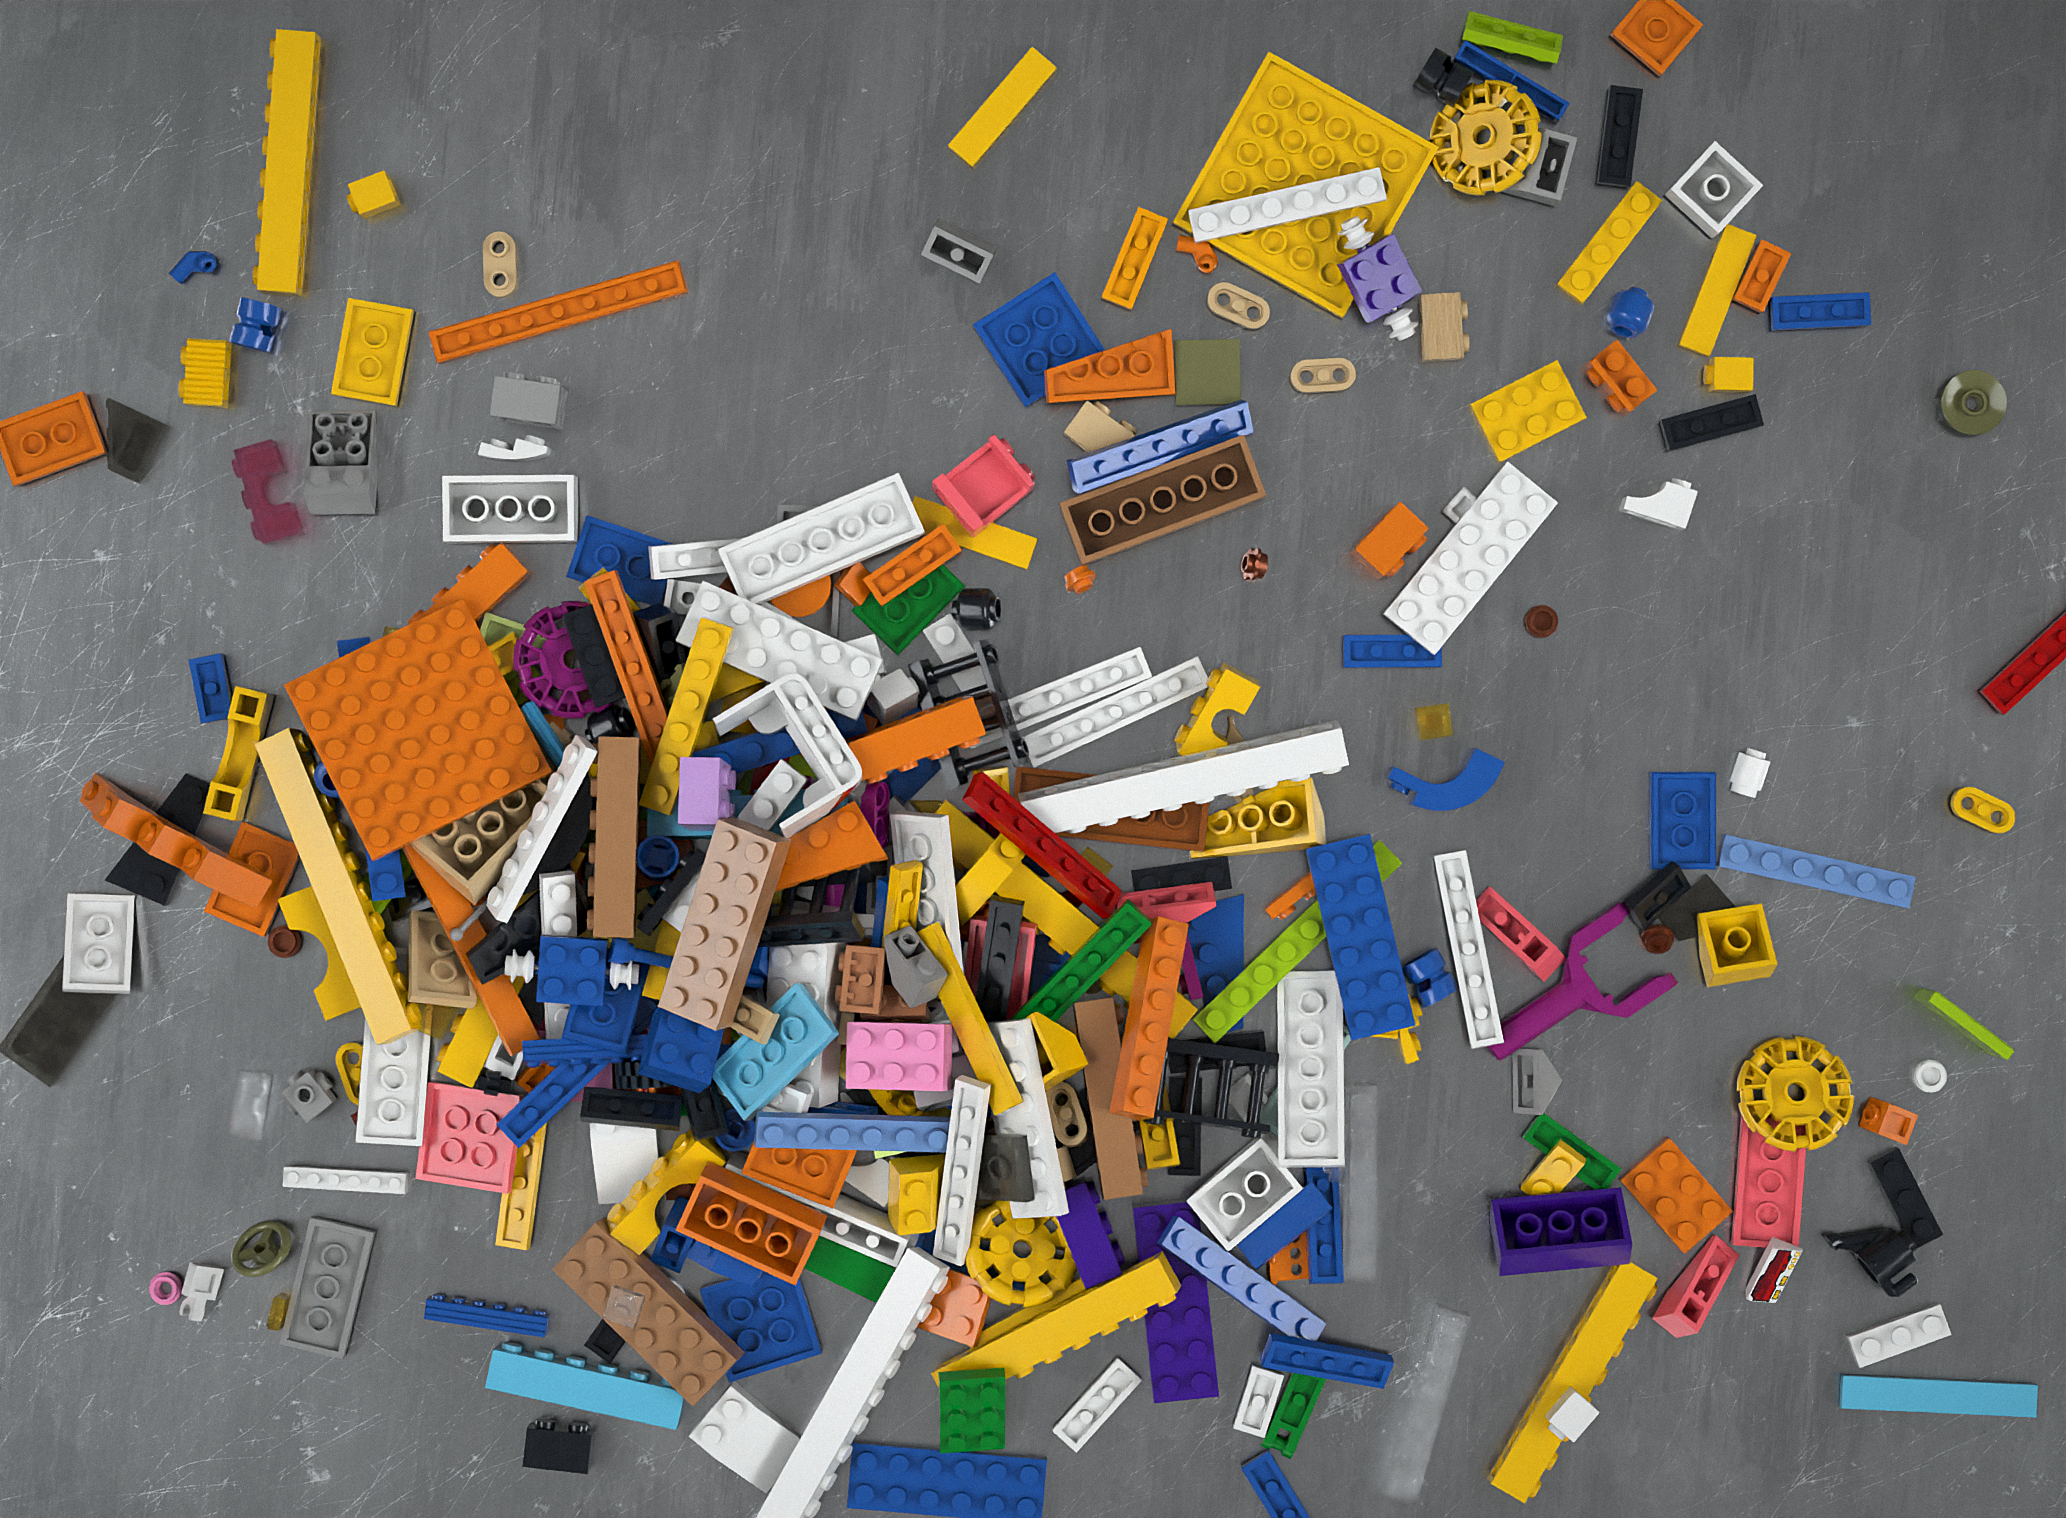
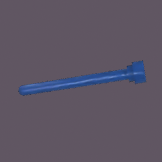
M613 937L609 948L608 962L622 965L624 962L630 963L633 960L670 969L674 956L635 948L634 944L629 943L628 939ZM748 974L745 986L759 989L764 985V979L761 976Z

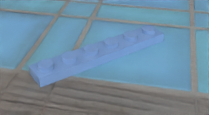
M1723 834L1717 866L1903 908H1910L1916 880L1915 876Z
M757 1112L754 1145L758 1148L946 1153L950 1117Z

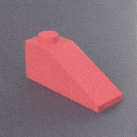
M1212 882L1121 893L1116 903V908L1118 909L1129 899L1150 919L1160 916L1184 923L1216 907ZM1142 935L1133 944L1141 943Z
M1490 886L1476 899L1480 923L1543 982L1566 960L1556 945Z
M1712 1236L1666 1292L1652 1319L1675 1338L1697 1334L1733 1269L1739 1254L1718 1236Z

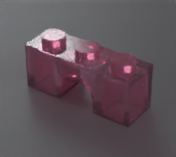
M269 439L233 450L236 459H232V467L236 477L242 478L245 490L241 491V496L246 509H251L254 521L250 522L255 540H260L261 544L269 546L305 535L296 504L286 502L280 505H273L266 496V485L269 480L277 475L286 473L277 441Z

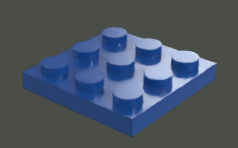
M1055 272L973 324L974 329L1025 408L1045 396L1044 370L1105 350Z
M763 1271L756 1287L730 1278L700 1288L708 1317L745 1352L726 1373L729 1383L823 1353L800 1277L795 1286Z

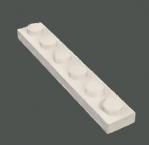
M1379 167L1188 210V215L1196 244L1384 202L1387 198Z
M1138 647L1008 699L1017 730L1019 731L1152 677L1141 647ZM994 705L978 711L981 720L997 715ZM1001 727L980 736V743L971 746L970 749L1004 737Z
M1198 656L1024 736L1023 738L1027 743L1029 758L1033 767L1035 768L1208 688L1209 686L1206 685L1208 677Z
M575 735L572 743L565 748L563 760L558 770L551 775L542 800L535 805L529 825L519 835L517 847L512 857L505 862L500 880L496 887H493L489 892L486 906L496 920L505 923L509 921L598 751L587 738Z
M781 759L737 818L770 831L809 779ZM702 866L673 902L671 908L662 917L680 932H682Z
M1466 850L1434 856L1471 1049L1502 1044L1504 1040Z
M572 870L539 874L542 934L577 937L575 874ZM544 1002L546 1039H562L571 1004Z
M964 1075L955 1079L933 1250L934 1257L958 1266L965 1264L966 1254L970 1246L991 1087L990 1084Z

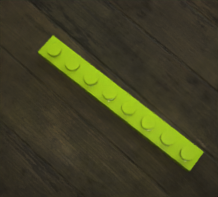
M1379 840L1373 846L1381 882H1384L1402 862ZM1315 901L1192 1020L1214 1044L1326 937L1318 901Z

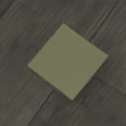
M1240 339L1174 341L1175 406L1227 405L1241 400Z

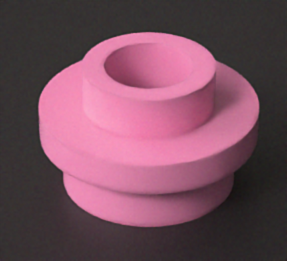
M161 1272L151 1280L149 1293L155 1302L169 1305L177 1301L181 1296L182 1282L174 1273ZM163 1282H168L171 1285V1293L167 1294L162 1291L161 1285Z

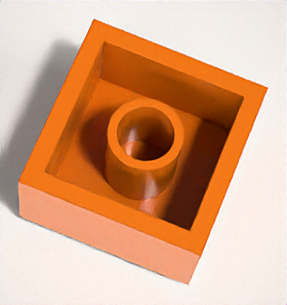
M1400 501L1391 508L1350 553L1377 579L1385 575L1390 578L1404 565L1405 562L1401 559L1407 551L1410 554L1415 553L1428 538L1424 533L1429 528Z

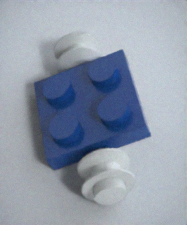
M541 934L539 961H536L535 964V957L530 950H528L525 956H518L516 950L513 949L512 956L506 955L505 975H511V982L514 981L516 976H523L525 982L528 983L533 978L535 970V974L538 975L536 1002L603 1006L605 979H608L610 976V984L614 989L618 987L619 983H626L628 989L631 990V984H638L639 964H633V960L628 964L623 963L622 965L611 963V968L609 969V966H606L608 939Z

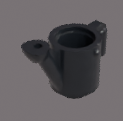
M1889 1227L1887 1229L1842 1236L1837 1233L1824 1235L1827 1243L1835 1251L1838 1249L1852 1251L1865 1273L1877 1286L1882 1288L1887 1296L1892 1298L1900 1297L1918 1283L1916 1276L1912 1273H1908L1895 1284L1891 1281L1916 1262L1913 1253L1917 1250V1247L1903 1229L1896 1232Z

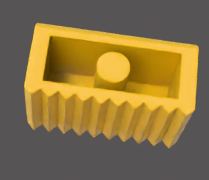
M187 338V346H182L180 356L181 364L185 365V378H180L178 388L179 397L183 398L184 404L198 407L228 408L232 343L226 340Z

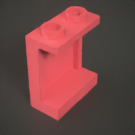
M994 434L988 438L986 444L946 475L942 473L932 482V490L972 538L1030 494L1035 485L1033 482L1035 476L1029 467L1024 463L1019 465L1012 456L1014 451L1010 444L1004 438L999 440Z

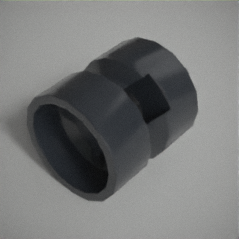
M1435 48L1414 85L1427 93L1437 92V99L1453 108L1475 70L1460 61L1453 64L1450 55Z

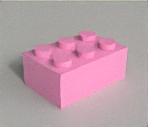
M847 1022L846 1088L916 1091L951 1090L952 1024Z

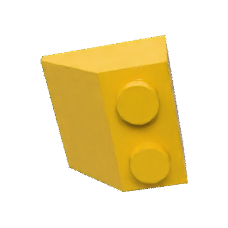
M1762 903L1699 913L1697 915L1699 957L1707 987L1771 977L1778 963Z
M946 1154L889 1159L888 1221L898 1235L927 1233L936 1228Z

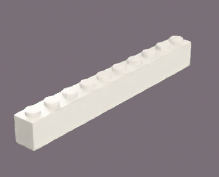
M1337 720L1220 748L1019 793L1018 796L1020 804L1054 833L1063 831L1078 833L1084 831L1086 826L1097 823L1100 826H1108L1117 823L1119 818L1127 816L1137 819L1150 815V811L1162 808L1163 811L1177 810L1182 807L1183 803L1195 801L1196 804H1203L1214 800V796L1222 794L1238 796L1245 793L1246 789L1257 786L1260 789L1272 788L1278 785V781L1287 779L1293 782L1308 779L1310 774L1317 772L1333 774L1341 771L1343 766L1349 765L1341 726Z
M912 1247L906 1250L756 1518H813L821 1506V1502H819L824 1490L828 1491L837 1478V1474L834 1472L840 1462L844 1463L852 1452L853 1446L850 1445L856 1434H861L869 1421V1418L866 1417L872 1406L875 1407L882 1399L885 1392L882 1387L888 1378L891 1379L899 1369V1357L903 1350H908L916 1338L914 1331L919 1322H923L932 1310L930 1302L936 1293L939 1294L947 1284L948 1277L946 1274L950 1269L948 1265L919 1247Z

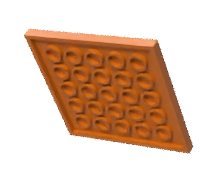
M464 599L284 684L372 862L552 774Z

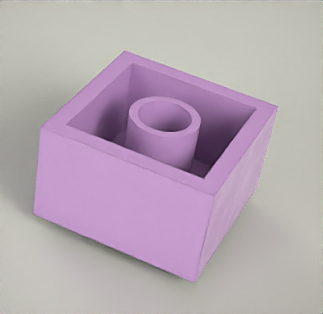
M680 757L679 825L689 831H714L717 819L735 817L734 803H730V790H735L736 772L731 770V765L721 758Z

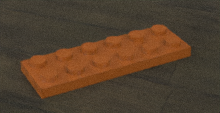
M1017 766L1013 798L1020 803L1019 793L1097 775ZM1195 801L1183 803L1181 808L1173 811H1163L1162 808L1150 811V815L1143 818L1133 819L1131 816L1119 818L1118 822L1112 825L1100 826L1097 823L1086 826L1084 831L1078 833L1063 831L1055 834L1063 838L1204 852L1209 802L1196 804Z

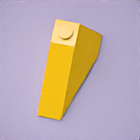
M1309 777L1306 780L1297 782L1291 780L1279 781L1275 787L1268 788L1254 796L1250 795L1242 799V802L1208 816L1204 852L1190 851L1191 858L1199 859L1299 851L1326 844L1324 814L1313 779Z
M1034 1012L1026 1017L1031 1018L1045 1091L1089 1065L1075 1034L1039 1012ZM993 1116L990 1117L987 1123L993 1121Z

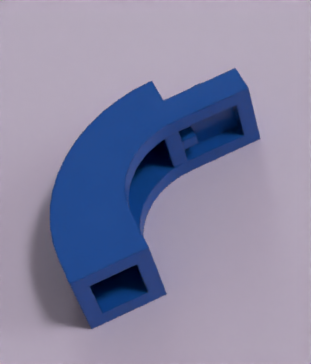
M1472 748L1461 771L1447 782L1439 784L1428 783L1394 766H1391L1386 779L1393 781L1390 786L1391 788L1405 795H1408L1410 790L1415 792L1409 803L1410 805L1427 810L1447 811L1469 805L1483 796L1495 783L1505 762L1477 748Z

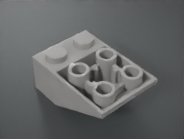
M1525 125L1516 126L1517 134L1525 133ZM1538 128V132L1542 133V139L1533 165L1529 163L1522 172L1524 176L1513 186L1501 192L1556 206L1561 201L1577 137ZM1483 129L1479 132L1477 136L1478 144H1485L1489 141L1491 137L1490 129ZM1514 151L1512 159L1507 161V163L1512 165L1519 154ZM1491 169L1482 170L1484 179L1491 177Z
M376 410L311 411L303 492L309 514H375L377 494Z

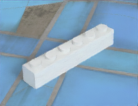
M294 1165L284 1166L283 1187L406 1194L408 1192L409 1172Z

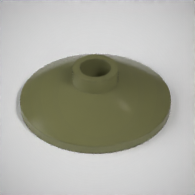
M1968 370L1956 375L1947 383L1942 393L1941 408L1946 421L1955 430L1966 435H1981L1993 430L2002 421L2007 408V397L2002 384L1993 375L1981 370ZM1968 398H1973L1976 401L1974 410L1966 406Z

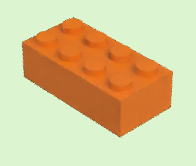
M963 695L874 728L866 733L847 738L845 741L860 763L862 769L861 781L866 780V782L871 784L887 778L886 772L896 768L903 772L917 767V760L927 757V759L932 761L950 754L948 748L958 745V747L964 749L980 743L979 737L985 735L986 732L973 697Z
M707 1161L677 1225L676 1231L796 1286L828 1215L713 1162Z

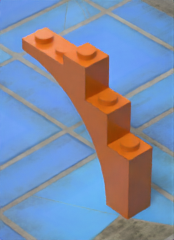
M97 773L84 785L79 801L93 813L92 818L103 828L137 843L148 854L180 868L192 880L257 909L272 883V880L261 870L178 827Z

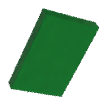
M941 565L884 606H881L873 593L870 592L862 605L855 606L851 611L899 656L966 586L946 566Z

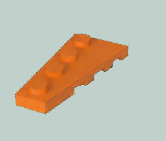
M1167 329L1044 370L1046 403L1176 394L1172 329Z
M855 800L788 838L792 841L775 892L797 886L801 882L828 877L832 873L846 869L849 871L859 868L863 864L888 859Z

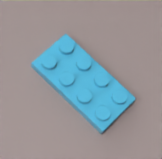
M795 983L770 1008L780 1014L767 1045L758 1043L743 1034L716 1061L712 1078L744 1121H751L757 1112H760L840 1034L802 983Z

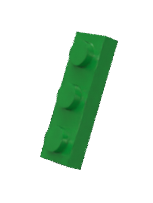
M1545 1113L1537 1115L1522 1136V1138L1546 1155L1560 1139L1586 1158L1585 1165L1575 1176L1595 1190L1608 1189L1621 1171L1620 1167Z

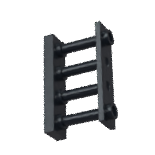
M988 639L974 642L976 653L938 666L930 664L929 659L908 664L911 677L915 680L920 691L918 698L922 710L963 695L972 696L974 701L991 696L997 715L982 719L981 721L985 732L1000 727L1002 729L1007 745L1005 747L965 759L960 757L956 745L948 748L950 754L938 759L948 789L968 783L967 776H969L970 771L1010 758L1014 767L1028 763L1029 749L1025 739L1019 736L996 665L999 662L998 654L994 645L989 644ZM981 665L987 684L948 697L940 695L937 686L940 678Z
M869 863L863 864L859 868L849 871L846 869L829 874L828 877L798 883L797 886L783 889L778 914L767 916L757 947L862 941L865 930L853 908L858 884L875 882L876 876ZM845 884L839 911L822 913L828 885ZM814 886L809 912L791 915L797 887Z
M1168 1038L1154 1118L1144 1119V1123L1163 1125L1164 1120L1239 1130L1242 1131V1137L1261 1139V1134L1270 1132V1125L1259 1124L1265 1074H1269V1069L1274 1070L1278 1067L1279 1053ZM1172 1055L1185 1057L1184 1062L1187 1063L1181 1113L1162 1110L1168 1060L1172 1059ZM1204 1060L1216 1061L1217 1067L1220 1068L1214 1117L1194 1115L1200 1065H1204ZM1237 1065L1250 1066L1249 1071L1252 1072L1246 1122L1227 1119L1233 1069H1236Z

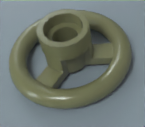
M264 1221L248 1228L237 1239L232 1250L231 1262L236 1272L245 1277H260L276 1269L285 1260L291 1247V1234L288 1228L277 1221ZM275 1231L281 1236L280 1249L271 1241ZM263 1232L259 1241L251 1248L243 1250L251 1238ZM253 1259L259 1267H246L242 1262Z

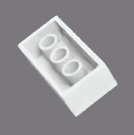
M575 475L442 476L443 542L445 543L578 542V477Z

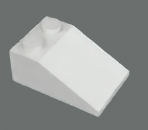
M590 1123L598 1203H622L629 1195L632 1186L637 1181L643 1180L650 1173L654 1162L661 1157L660 1129Z
M1261 1138L1252 1140L1196 1190L1186 1202L1228 1252L1303 1188L1287 1168H1279L1278 1157Z
M733 1381L689 1435L692 1440L711 1456L765 1493L776 1483L801 1439L799 1434L736 1381Z

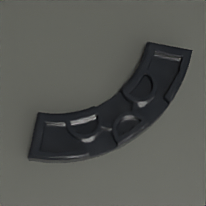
M590 772L586 773L522 895L540 888L539 874L559 872L568 863L570 864L581 850L590 827V810L594 808V797H591Z

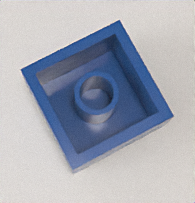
M659 1007L652 1015L637 1074L700 1093L711 1084L724 1029L715 1031Z

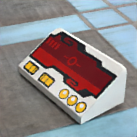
M1772 1237L1745 1289L1746 1299L1754 1302L1776 1303L1803 1249Z

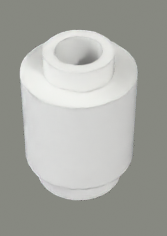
M1747 748L1746 753H1738L1730 778V782H1732L1731 791L1753 798L1756 797L1757 791L1762 790L1770 765V761L1764 760L1766 753Z

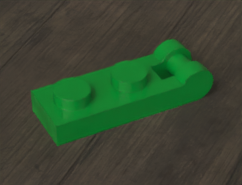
M1291 1373L1270 1421L1265 1438L1261 1440V1447L1268 1450L1272 1447L1281 1451L1282 1456L1289 1459L1292 1458L1324 1386L1325 1378ZM1280 1428L1290 1432L1287 1440L1277 1436Z

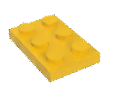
M348 298L331 390L332 395L397 407L414 315L413 309Z
M1558 360L1469 405L1498 463L1587 418Z

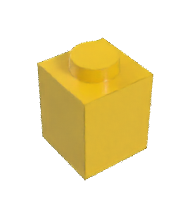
M385 170L348 184L351 193L346 195L350 208L353 213L358 212L364 219L401 205L390 175Z
M1713 357L1710 359L1709 365L1704 366L1703 372L1704 384H1709L1708 393H1749L1753 391L1754 358Z

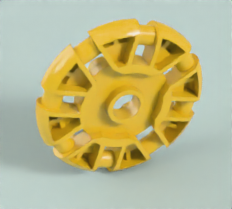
M1485 80L1483 84L1476 85L1473 82L1466 85L1453 108L1446 105L1441 112L1438 110L1431 126L1429 142L1439 147L1432 159V163L1439 176L1445 182L1450 181L1454 189L1476 196H1484L1487 191L1493 190L1495 193H1499L1513 186L1524 176L1522 172L1529 163L1533 165L1540 149L1542 133L1538 132V123L1541 122L1535 104L1526 93L1521 94L1518 92L1517 86L1505 81ZM1480 97H1485V103L1477 104ZM1506 102H1511L1512 105L1507 112L1502 109ZM1460 110L1464 115L1456 124L1451 119ZM1525 125V133L1517 134L1516 126ZM1483 129H1490L1491 137L1489 141L1485 144H1478L1477 136L1479 132ZM1451 139L1452 147L1446 148L1445 142ZM1515 151L1517 154H1519V156L1514 161V163L1510 165L1507 163V161L1512 159ZM1462 161L1466 166L1460 173L1457 171V166ZM1491 169V177L1484 179L1482 170Z
M1783 1036L1766 1041L1753 1050V1057L1750 1060H1745L1741 1067L1736 1089L1737 1092H1740L1741 1102L1738 1103L1740 1113L1752 1132L1757 1131L1765 1138L1764 1142L1773 1147L1796 1152L1798 1148H1807L1808 1151L1818 1149L1833 1141L1838 1136L1837 1131L1841 1127H1846L1854 1105V1095H1851L1850 1084H1852L1851 1076L1837 1054L1833 1056L1825 1049L1826 1045L1803 1036H1794V1039H1784ZM1786 1052H1795L1797 1059L1787 1060ZM1816 1058L1826 1066L1821 1073L1811 1066ZM1764 1063H1768L1774 1068L1768 1074L1760 1069ZM1793 1084L1799 1085L1804 1091V1099L1801 1101L1792 1100L1788 1095V1087ZM1829 1085L1837 1086V1096H1830ZM1762 1090L1763 1100L1754 1101L1753 1091ZM1823 1111L1827 1112L1831 1117L1827 1124L1819 1118ZM1769 1115L1774 1121L1780 1122L1775 1129L1765 1121ZM1805 1125V1135H1796L1795 1126Z
M1004 1194L1001 1195L997 1202L991 1203L985 1209L980 1208L974 1214L970 1246L966 1254L965 1264L973 1280L976 1279L983 1287L981 1290L987 1296L1008 1306L1011 1303L1023 1304V1307H1034L1053 1300L1054 1295L1061 1289L1065 1291L1070 1285L1078 1269L1056 1216L1013 1219L1009 1199L1006 1200ZM999 1214L1005 1222L996 1227L992 1219ZM1050 1220L1058 1228L1052 1234L1044 1226ZM980 1240L990 1241L989 1251L980 1249ZM1018 1242H1024L1030 1247L1031 1254L1026 1258H1019L1013 1252V1245ZM1056 1249L1064 1250V1259H1054ZM992 1266L999 1274L994 1279L987 1272ZM1045 1273L1052 1279L1046 1285L1039 1279ZM1013 1281L1025 1282L1024 1291L1012 1290Z

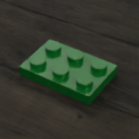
M1004 1368L938 1372L940 1454L1005 1449Z

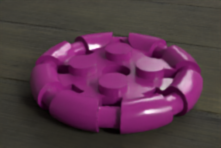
M562 601L561 605L553 608L546 606L523 626L525 631L520 639H516L513 652L514 671H518L521 680L519 686L522 692L530 701L535 702L539 709L542 706L552 711V715L567 719L585 718L584 714L593 711L599 713L614 703L612 702L595 709L592 698L580 702L577 692L584 691L588 687L580 666L571 669L564 664V654L574 649L566 627L556 630L554 621L561 619L563 614L592 605L591 603ZM537 635L547 639L541 650L532 646ZM540 663L543 675L533 678L530 667ZM551 686H554L557 690L564 691L559 700L547 695Z

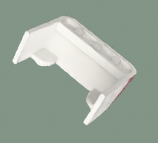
M797 673L784 675L713 718L716 730L720 736L748 719L753 727L762 734L771 735L785 727L817 777L818 781L809 786L803 795L805 808L779 824L783 837L789 838L828 815L862 780L860 763L810 684L802 675Z

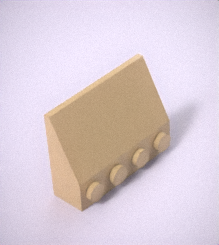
M539 780L409 845L454 889L475 905L500 880L503 866L512 857L517 847L519 835L529 825L533 809L542 800L547 786Z

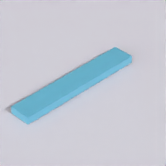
M1841 1374L1839 1407L1843 1409L2037 1418L2038 1385L2035 1383Z

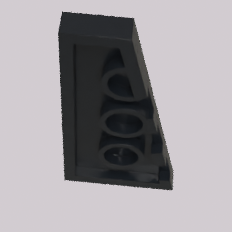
M185 773L156 813L197 837L206 816L203 811L210 782ZM133 842L106 877L105 881L167 906L182 870L148 854L137 843Z
M569 863L559 871L561 872L572 870L575 874L572 866ZM575 874L577 933L587 928V911L592 909ZM540 889L513 911L507 923L501 922L466 953L482 985L505 973L506 955L512 956L513 949L516 950L518 956H525L528 950L532 952L534 957L540 953V938L542 934Z

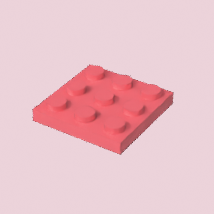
M435 1081L428 1082L422 1146L419 1147L415 1179L506 1194L511 1193L517 1146L496 1123L523 1099L524 1095L499 1093L498 1096L485 1095L484 1090Z

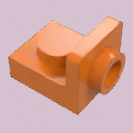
M1870 1097L1863 1110L1859 1127L1907 1145L1918 1115Z

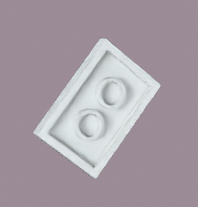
M68 893L63 992L130 994L135 895Z

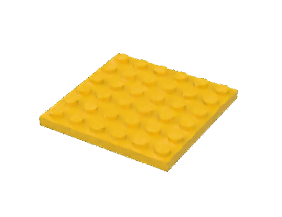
M1268 51L1177 213L1173 224L1193 235L1188 210L1380 167L1387 198L1384 202L1207 241L1213 247L1343 319L1354 298L1337 264L1358 253L1357 249L1344 248L1348 239L1346 235L1337 234L1342 230L1340 224L1355 216H1358L1360 220L1367 218V222L1363 227L1366 232H1374L1371 241L1368 242L1370 245L1390 234L1439 147Z

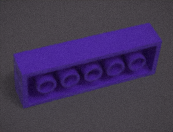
M1188 1198L1132 1204L1138 1263L1163 1251L1181 1284L1180 1289L1175 1294L1177 1298L1162 1307H1159L1156 1303L1146 1308L1148 1313L1144 1315L1154 1403L1219 1397L1207 1279L1157 1244L1173 1216L1180 1217L1201 1232L1200 1218L1186 1202Z

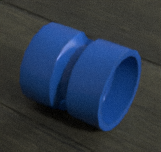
M240 297L236 313L240 321L233 324L229 342L271 353L275 335L271 330L278 326L282 308Z
M661 835L646 838L640 844L636 857L642 874L654 882H664L668 877L672 878L676 875L681 859L676 844L671 839Z
M1437 948L1428 950L1402 965L1403 975L1408 984H1415L1416 986L1414 994L1422 1008L1442 1000L1459 988L1451 972L1444 971L1443 968L1446 963Z
M731 1106L723 1111L729 1133L715 1138L724 1149L741 1151L754 1141L756 1116L751 1121H744L736 1109Z

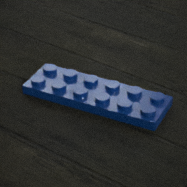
M1370 834L1306 848L1350 1039L1356 1040L1415 1026Z
M853 1441L847 1508L956 1518H1042L1047 1458L976 1451L940 1454L939 1448Z

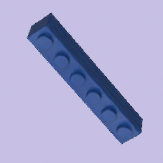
M1466 40L1453 59V62L1457 63L1460 61L1475 70L1473 74L1483 80H1500L1517 86L1518 92L1521 94L1526 93L1531 98L1539 114L1556 124L1560 121L1570 104Z
M647 1034L631 1035L626 1055L564 1039L522 1041L523 1065L535 1068L540 1067V1064H548V1066L554 1067L569 1062V1065H581L582 1062L590 1061V1064H602V1061L611 1060V1063H622L626 1059H631V1062H641Z
M433 1294V1296L427 1298L424 1319L544 1338L547 1335L550 1315L545 1314L544 1310L533 1309V1312L525 1311V1308L520 1306H513V1309L505 1308V1305L500 1303H493V1306L485 1305V1301L473 1300V1303L465 1302V1298L461 1297L445 1299V1295Z

